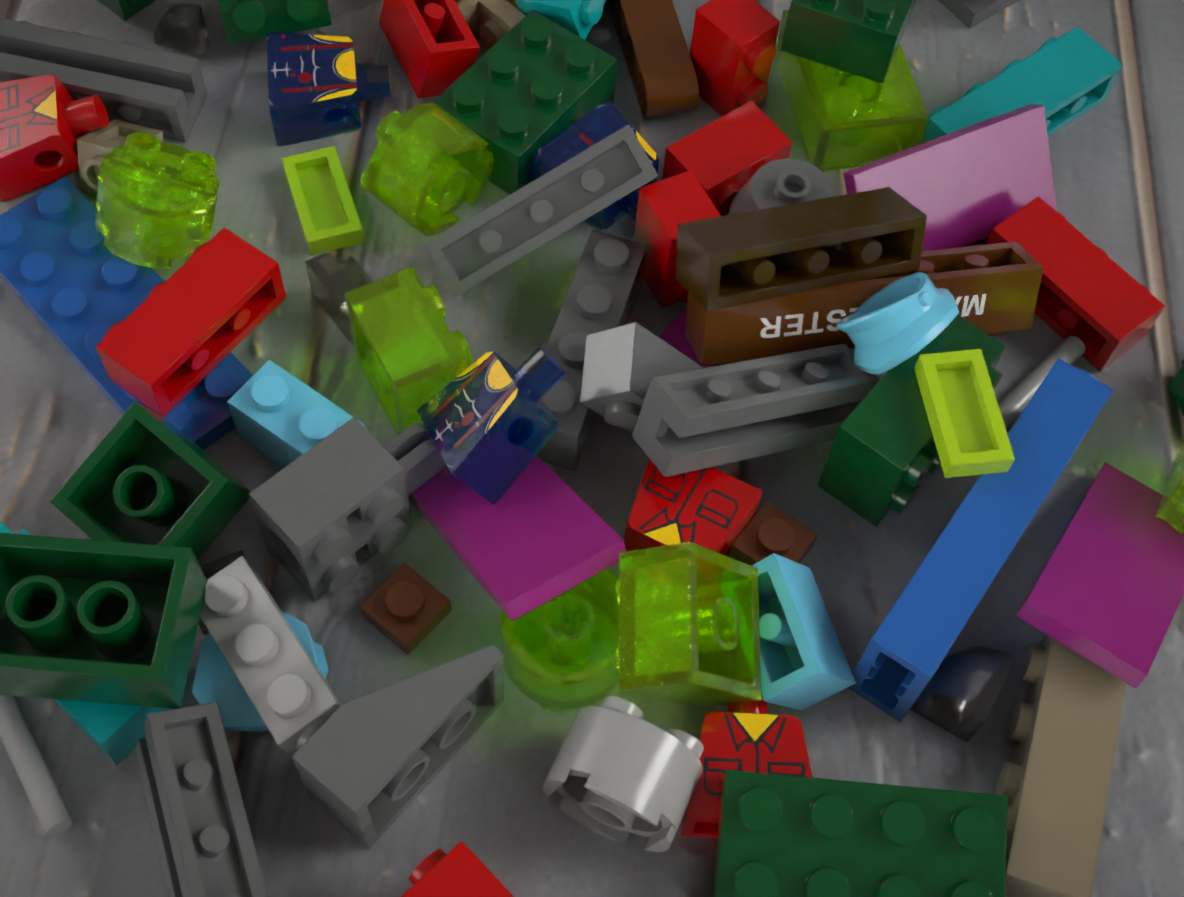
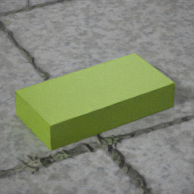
M335 146L281 158L285 177L310 256L364 243L363 229Z
M981 349L919 355L914 370L945 478L1008 472L1015 461V457Z

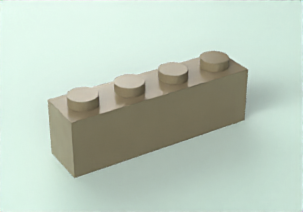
M1046 634L1039 644L1032 642L1029 644L1022 660L1020 680L1027 681L1028 686L1025 701H1018L1008 727V739L1016 741L1012 763L1007 761L1004 764L995 792L996 795L1008 796L1005 897H1091L1126 683Z

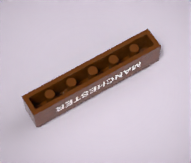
M1018 242L922 251L918 270L706 311L688 292L685 337L702 366H719L844 343L850 349H855V345L846 332L837 329L836 324L854 313L868 298L895 280L918 272L927 274L936 288L949 290L954 296L960 317L989 336H1000L1007 331L1031 329L1043 267Z

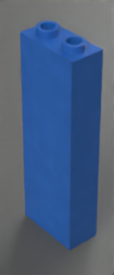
M1060 358L1057 359L1008 433L1015 461L1008 472L981 474L870 640L852 673L856 684L848 687L850 690L901 723L936 672L1114 389L1096 380L1089 372L1075 368Z

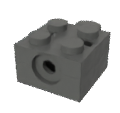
M353 417L249 493L268 551L314 602L328 591L337 592L343 589L356 577L361 565L378 552L387 553L393 550L407 536L409 528L412 527L408 496L443 469L449 454L447 448L439 440L432 439L431 432L423 424L413 423L382 446Z

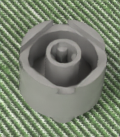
M608 695L604 698L601 707H584L578 711L542 785V791L549 797L557 790L563 796L558 809L574 821L606 838L626 845L630 834L633 833L649 838L644 850L652 852L667 851L671 846L703 772V766L699 758L704 746L697 738L677 729H667L664 731L643 720V712L635 704L623 698Z

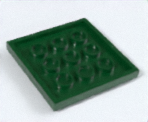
M722 770L714 897H1005L1008 796Z

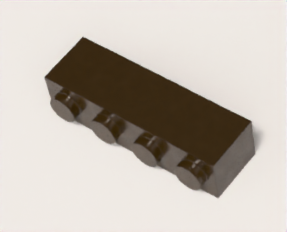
M890 187L681 223L678 224L675 278L706 311L918 270L927 215Z

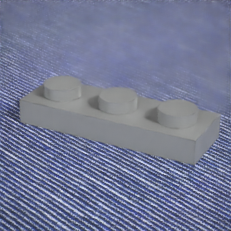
M243 556L207 580L200 617L278 746L290 754L297 749L296 744L299 737L315 719L322 715H326L329 718L342 704L252 565Z

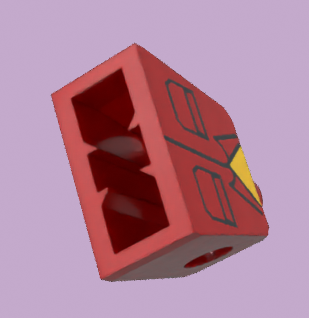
M50 74L0 82V199L2 202L12 200L79 170L77 139L81 138L83 134L109 126L106 108L98 95L74 100L58 77Z
M649 458L624 535L627 555L640 561L629 579L632 588L641 595L653 600L663 599L674 578L693 588H701L727 557L734 541L756 515L763 491L714 467L664 477Z
M756 680L731 682L728 685V712L712 711L704 714L697 737L704 746L699 758L703 766V772L682 818L681 836L718 838L722 770L813 777L800 719L791 715L768 714V702H764Z

